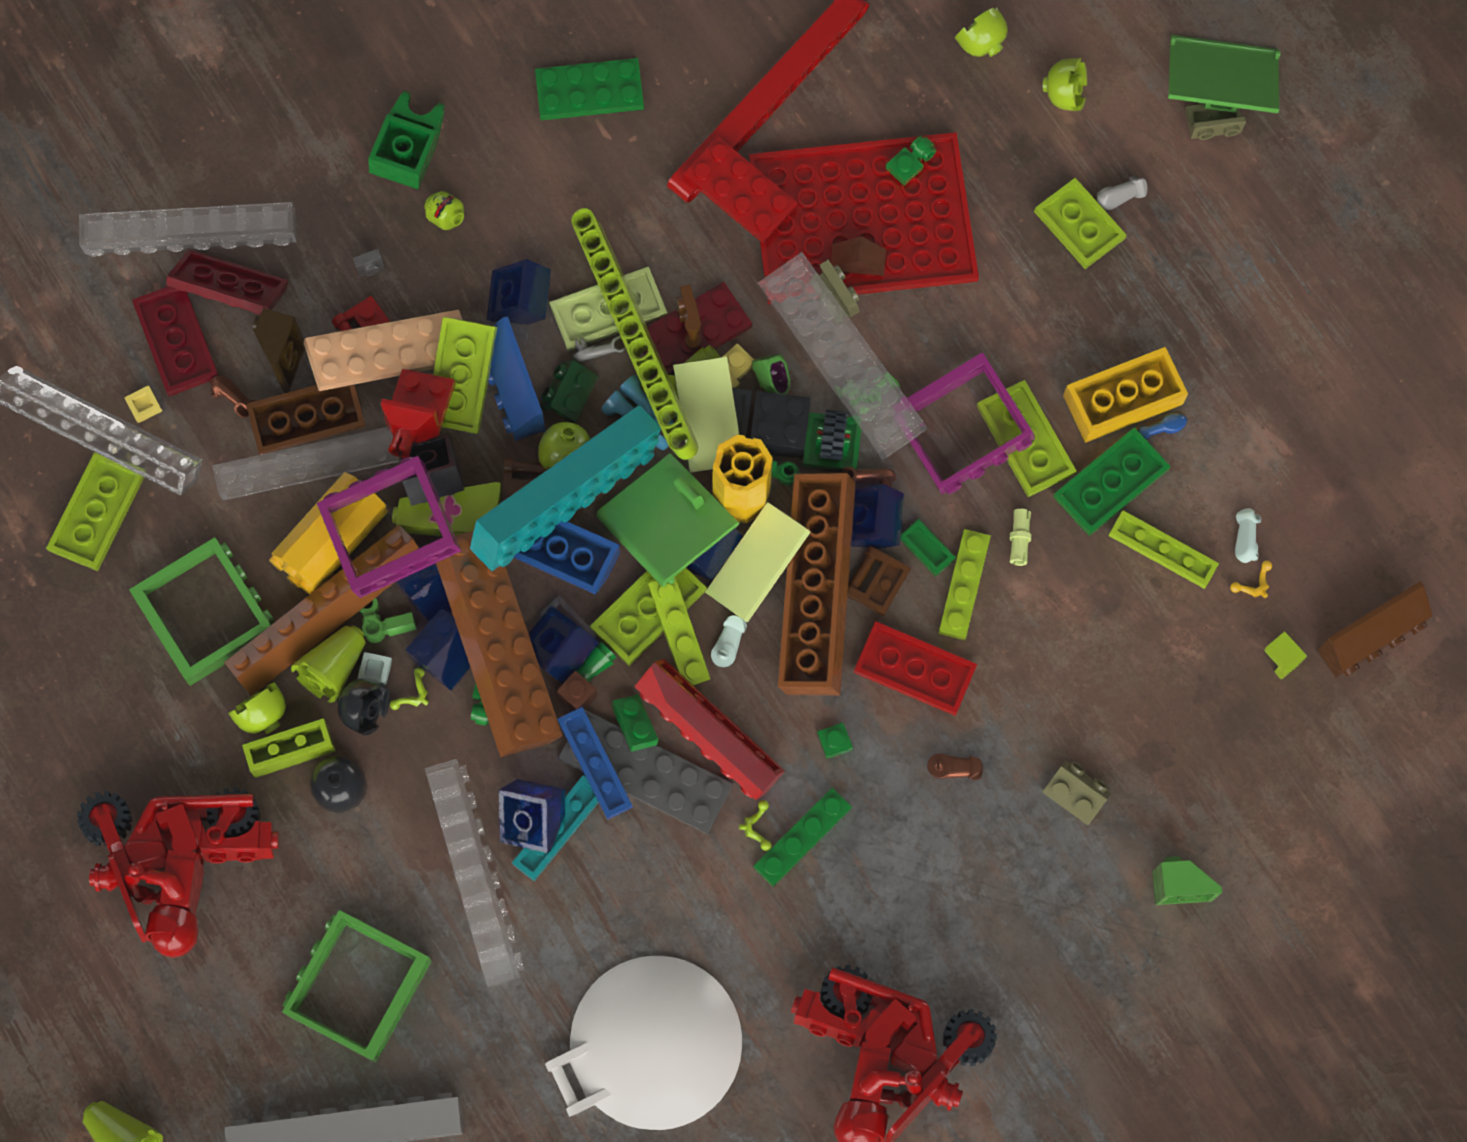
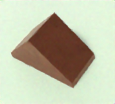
M860 236L833 244L831 264L833 267L838 264L842 272L884 276L886 249Z

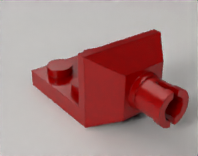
M402 369L392 400L382 399L381 401L386 425L393 436L388 448L390 454L399 457L400 451H403L401 457L408 458L413 442L422 443L439 436L456 385L454 379Z

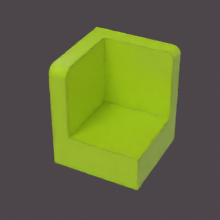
M1285 631L1265 648L1268 656L1278 665L1274 672L1281 680L1307 657Z

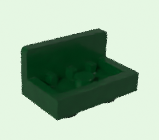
M569 360L559 363L553 372L554 379L551 385L542 393L541 399L543 401L540 407L544 411L551 410L570 423H575L599 376L575 360Z

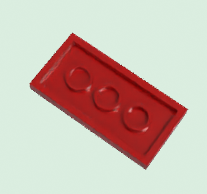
M719 136L683 173V177L762 244L766 242L798 206V203Z
M875 621L853 673L956 716L977 664Z

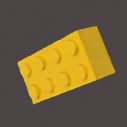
M1166 347L1067 385L1063 394L1085 443L1181 406L1188 396V392Z

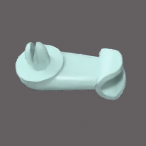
M1246 508L1236 514L1239 530L1235 555L1242 563H1247L1251 560L1256 561L1259 557L1258 544L1256 543V523H1261V516L1255 514L1253 509Z
M735 615L727 617L726 621H724L723 626L725 627L711 652L712 661L719 667H728L733 664L736 659L741 635L747 628V623Z

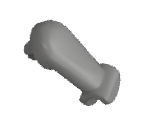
M1130 176V181L1114 187H1105L1097 192V202L1104 210L1109 211L1133 197L1143 198L1147 195L1146 180L1137 176Z
M621 336L615 337L612 343L597 347L594 345L589 348L586 341L579 337L582 345L580 346L578 340H575L578 353L574 354L573 357L576 361L581 362L615 352L622 353L626 350V347L621 350H617L614 347L615 341L620 339Z

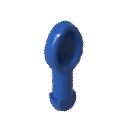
M1171 413L1165 415L1158 423L1140 427L1138 432L1145 439H1149L1150 436L1162 432L1167 434L1177 433L1185 427L1187 417L1182 414Z

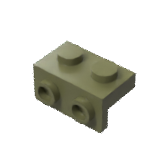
M1204 104L1186 106L1185 108L1190 139L1199 138L1200 140H1207L1218 135L1235 136L1242 132L1246 124V119L1241 117L1239 108H1237L1236 113L1204 109Z
M828 259L819 265L822 274L812 279L810 284L836 325H840L860 312L856 303L860 299L852 286L847 288L842 280L846 277L838 264L833 267Z
M1067 760L1043 790L1045 795L1087 825L1090 824L1111 795V792L1107 790L1108 786L1097 778L1093 780L1085 774L1082 766L1076 762L1070 763Z

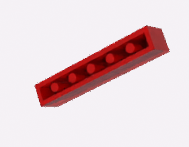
M665 659L654 662L634 686L640 692L639 695L644 701L657 707L662 718L668 722H673L680 729V734L700 747L701 754L709 760H714L720 766V771L726 777L734 779L741 786V791L748 797L757 800L764 796L785 772L780 765Z

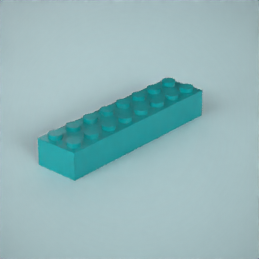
M638 405L476 520L470 545L471 551L491 571H494L499 566L505 567L518 552H526L530 549L535 540L540 536H548L558 523L569 521L576 510L581 507H588L601 492L605 494L610 491L616 481L621 478L623 480L628 478L640 464L646 465L654 457L653 451L659 442L660 425Z

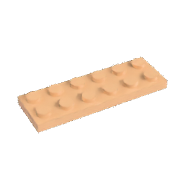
M453 310L305 338L304 346L318 390L323 391L400 376L402 369L416 372L434 369L443 317H450L462 320L460 311Z

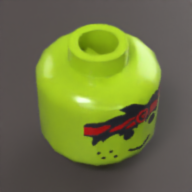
M445 191L434 193L425 202L426 218L442 230L453 229L462 223L464 219V205L450 193Z

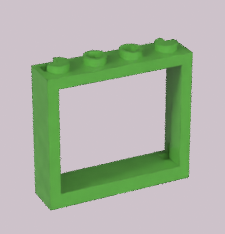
M215 537L129 589L183 678L190 686L225 665L224 662L275 623L268 609L262 611L257 603L261 601V598L252 586L248 589L243 581L247 579V576L238 564L234 567L229 559L233 557V554L224 542L220 545ZM216 554L260 624L191 666L147 595Z
M339 910L336 915H332L330 921H327L325 925L327 932L322 941L317 940L310 953L313 956L308 966L304 965L300 969L296 978L298 981L296 988L293 992L289 991L285 996L286 1000L282 1005L284 1007L282 1013L377 1063L432 960L421 952ZM345 926L414 961L367 1048L299 1012L301 1005Z

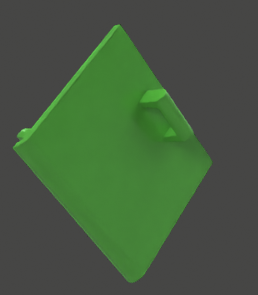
M1171 35L1168 99L1205 103L1204 109L1236 113L1237 108L1278 113L1279 56L1281 53L1279 49Z
M671 453L601 507L596 514L600 522L662 587L666 586L667 582L673 584L675 582L674 577L739 525V522Z

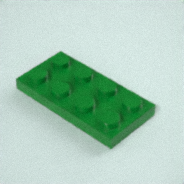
M638 58L535 69L541 121L644 110Z
M1134 427L1054 493L1053 498L1090 537L1164 475L1171 466Z

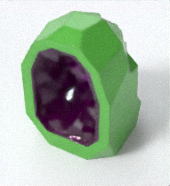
M782 354L752 360V369L756 374L760 387L765 392L787 395L790 390L791 380L787 363Z

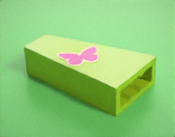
M494 482L464 487V491L440 497L455 535L473 532L476 520L501 503L502 485L501 483ZM408 497L399 498L398 507L393 508L392 523H396V526L400 525L409 534L443 537L428 502L411 506Z

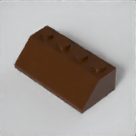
M355 384L319 391L317 385L246 404L259 455L366 427Z
M1421 581L1333 634L1324 642L1317 651L1336 678L1343 673L1346 677L1350 676L1360 669L1359 663L1366 659L1371 663L1383 655L1381 650L1385 647L1390 646L1393 649L1406 640L1403 637L1412 631L1416 635L1428 627L1426 622L1433 614L1423 583Z

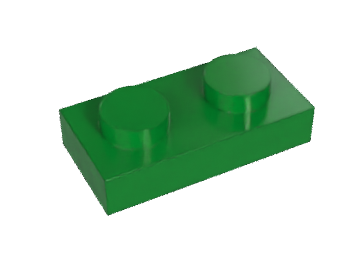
M639 694L613 700L611 707L630 751L656 746L659 739Z

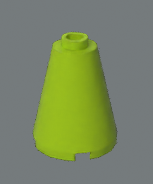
M356 626L342 627L298 659L291 667L292 673L297 670L299 676L296 679L313 695L320 699L325 695L329 697L327 702H335L366 644L364 633Z
M104 1101L91 1103L83 1113V1124L94 1142H163V1136L158 1130Z

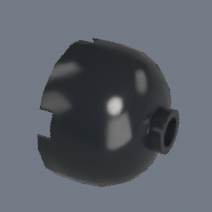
M370 678L355 679L349 683L337 698L338 715L342 723L361 735H370L375 732L379 727L375 724L379 715L381 714L385 718L390 704V691L384 688L386 684Z
M328 757L318 763L312 772L310 779L311 794L318 805L325 810L343 813L358 806L365 797L367 789L365 773L358 763L348 757Z

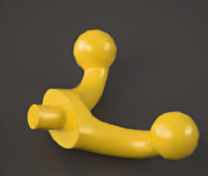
M1269 560L1263 561L1259 576V587L1253 588L1233 582L1230 586L1231 591L1234 593L1243 591L1255 598L1260 595L1263 598L1268 597V594L1265 592L1269 588L1266 581V571L1271 570L1272 563Z

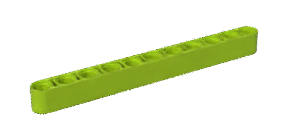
M587 208L579 209L572 216V226L667 444L679 458L683 460L691 459L698 452V442L606 233L591 210ZM609 264L606 269L602 270L605 265ZM615 286H618V288L615 291L611 292V290ZM628 307L627 311L621 313L624 308ZM634 329H638L635 334L630 335ZM648 351L645 356L640 357L642 352ZM657 373L655 378L649 380L652 374ZM667 395L664 401L659 402L662 396ZM677 417L676 422L669 425L670 420ZM683 440H687V443L679 448V444Z

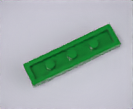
M831 788L753 866V869L774 888L852 809V806Z

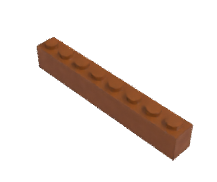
M398 525L353 560L352 563L359 577L419 548L413 538ZM342 569L226 660L224 664L249 695L252 696L392 584L359 598L352 592L345 572Z

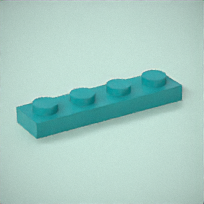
M585 776L580 778L512 862V865L534 882L599 803Z

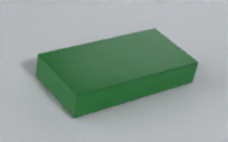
M917 519L898 537L934 577H937L956 559L950 550L920 519Z

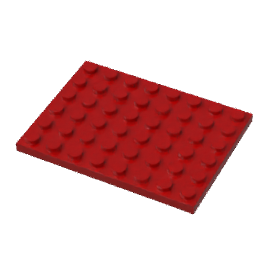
M957 132L922 136L923 138L927 137L935 144L936 153L927 162L923 159L920 161L923 164V169L905 186L886 169V164L904 148L912 153L913 149L910 146L917 137L749 154V162L798 203L797 208L764 244L760 242L767 303L776 304L820 299L810 284L812 279L822 274L819 265L828 259L831 263L833 244L860 236L885 248L886 254L884 276L843 272L846 277L842 280L847 288L852 286L857 295L978 282L979 274Z

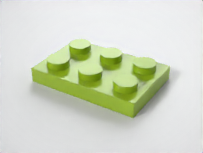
M1076 178L1035 207L1034 213L1084 269H1087L1116 247L1127 236Z

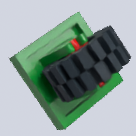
M826 409L825 414L809 412L802 467L842 471L845 467L849 466L857 470L863 419L847 417V412Z

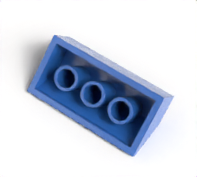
M508 316L504 317L493 325L498 328L488 382L490 386H496L498 393L494 394L498 409L504 408L506 417L502 418L506 432L507 434L512 433L515 441L546 431L543 413Z
M561 521L548 536H540L535 540L530 549L526 552H518L514 555V558L596 595L609 578L620 555L619 544L572 523H563Z

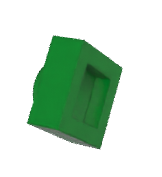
M844 723L817 731V736L826 759L853 750Z

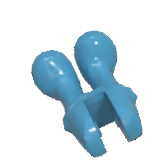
M636 374L629 377L621 385L619 391L616 390L601 408V411L607 416H612L616 413L624 416L634 409L625 399L626 397L640 405L658 423L647 395L641 389L640 379ZM672 419L670 420L669 425L674 423ZM659 434V442L655 447L664 451L669 445L666 439Z

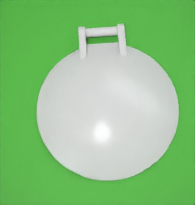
M639 957L613 967L592 984L583 996L574 1015L570 1034V1051L545 1063L548 1072H552L568 1106L566 1111L569 1117L596 1105L608 1116L631 1127L649 1130L673 1129L704 1116L721 1101L734 1081L741 1060V1025L729 995L720 983L705 970L690 962L674 957ZM568 1063L571 1064L586 1096L585 1099L579 1102L562 1066Z

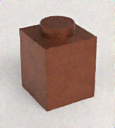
M574 671L557 690L558 699L572 711L581 707L585 710L597 697V690L578 672Z

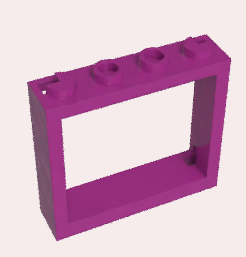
M983 352L890 408L894 418L942 495L946 492L948 494L956 492L962 487L961 483L969 478L975 480L985 473L984 469L993 464L998 466L1008 460L1009 454L1016 450L1021 452L1032 445L1031 441L1035 439L1033 431ZM984 372L1022 434L943 481L905 419Z
M418 456L415 458H405L400 461L399 465L391 469L379 470L374 474V477L365 481L353 482L349 485L348 489L339 493H330L323 498L324 500L317 503L352 592L359 598L461 552L426 465ZM417 474L443 538L358 577L332 513Z

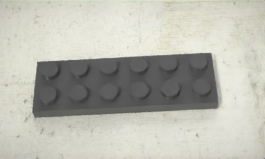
M584 710L626 794L708 835L733 787V783L657 745L631 752L619 726ZM567 741L558 758L559 761L583 772Z

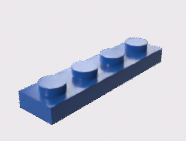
M583 707L558 718V723L607 820L633 808Z

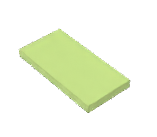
M649 267L624 275L645 324L668 315ZM599 285L549 302L568 352L577 349L575 345L576 339L580 346L582 345L579 337L583 338L588 345L619 334ZM615 286L611 290V292L615 291L618 288V286ZM628 307L624 308L621 313L627 311Z
M728 357L673 365L678 398L699 446L697 454L693 458L688 459L690 473L713 469L718 445L739 434Z
M767 502L705 593L748 622L811 531Z

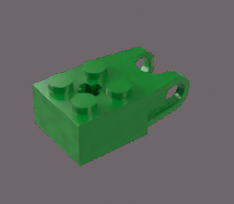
M403 91L390 113L386 115L368 158L369 173L419 190L437 147L444 118L445 104L439 102L430 113L417 115L409 109L411 92Z

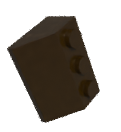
M263 308L261 315L256 316L254 320L253 331L282 391L288 393L305 351L304 339L294 316Z

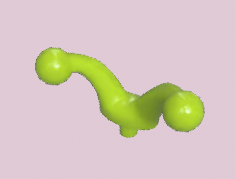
M418 667L414 670L418 696L393 699L390 701V708L392 710L399 709L400 704H411L417 707L421 702L425 706L429 703L425 698L428 691L425 689L421 679L425 674L423 668Z
M761 800L758 803L759 810L754 815L746 817L744 824H739V830H745L746 837L757 840L761 843L762 850L769 851L772 846L771 842L752 829V825L760 819L769 807V803L766 800Z

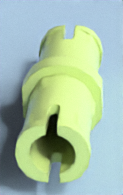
M1015 509L1013 512V532H1010L1009 536L1010 541H1012L1010 563L1023 566L1028 562V542H1031L1032 537L1029 533L1031 511Z

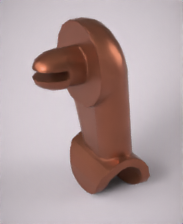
M221 375L212 378L210 381L212 387L211 396L213 395V398L225 397L235 405L234 411L239 417L247 418L249 413L246 404L256 400H249L229 378Z
M847 466L842 470V473H848L852 477L855 484L873 483L880 485L882 492L885 494V488L887 487L888 493H890L892 489L891 483L897 479L895 472L886 468L855 470L853 467Z
M938 753L931 756L927 764L929 773L938 779L968 777L970 780H980L983 774L982 761L974 756H969L968 759Z

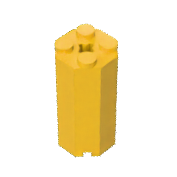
M737 434L718 445L713 464V497L739 523L747 524L757 518L768 502L773 458L761 439L745 438L744 435Z
M344 472L318 502L324 500L323 498L330 493H339L348 489L350 484L359 480L355 476ZM375 493L332 513L349 555L388 513L385 503ZM317 503L271 553L272 557L269 560L280 571L284 570L288 574L286 578L297 588L301 587L308 594L313 593L322 586L340 567L341 562Z

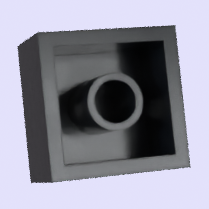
M757 391L751 439H761L770 455L803 459L811 398Z
M449 433L422 443L416 442L412 444L409 457L415 458L418 456L425 463L439 498L464 491L458 456ZM400 451L398 457L399 463L401 460L405 459L401 457L403 451ZM417 474L402 480L411 506L428 502Z

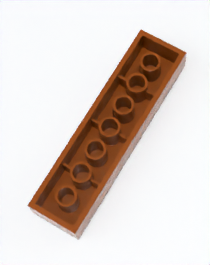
M848 473L794 474L791 518L811 532L787 565L778 687L786 695H840L855 497V482Z
M473 532L455 535L461 552L437 562L436 565L500 757L549 745L563 735L506 566H499L494 571H491L471 551L470 545Z

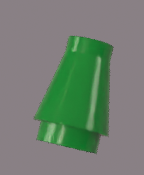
M600 642L597 646H593L576 672L589 682L592 678L612 666L617 656L605 644Z

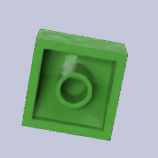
M1178 856L1164 858V862L1159 863L1152 871L1156 905L1212 902L1222 894V887L1190 860L1182 861L1181 857Z

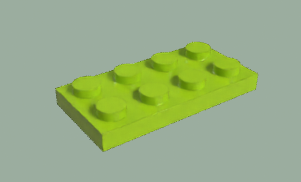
M443 317L433 375L454 379L456 385L442 427L474 434L480 432L498 327Z
M1023 380L1006 388V390L1033 431L1035 439L1031 441L1032 445L1021 452L1016 450L1009 454L1007 461L1027 497H1030L1075 475L1077 471L1029 386ZM997 393L977 402V408L999 447L1022 434Z
M94 452L46 549L56 555L99 571L146 474L141 470Z
M684 568L675 576L686 609H688L705 593L707 587L687 568ZM648 571L590 625V629L628 666L664 633L647 585L656 580Z

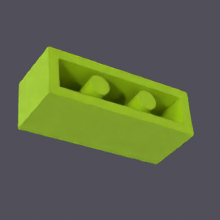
M324 718L242 745L249 770L255 778L336 752L329 726Z

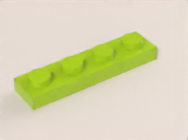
M1125 511L1121 512L1108 535L1204 589L1219 565L1218 562Z
M964 529L938 634L961 640L966 639L991 535Z
M674 577L675 582L673 584L667 582L664 587L657 581L648 583L647 585L677 671L692 685L710 680L676 578Z

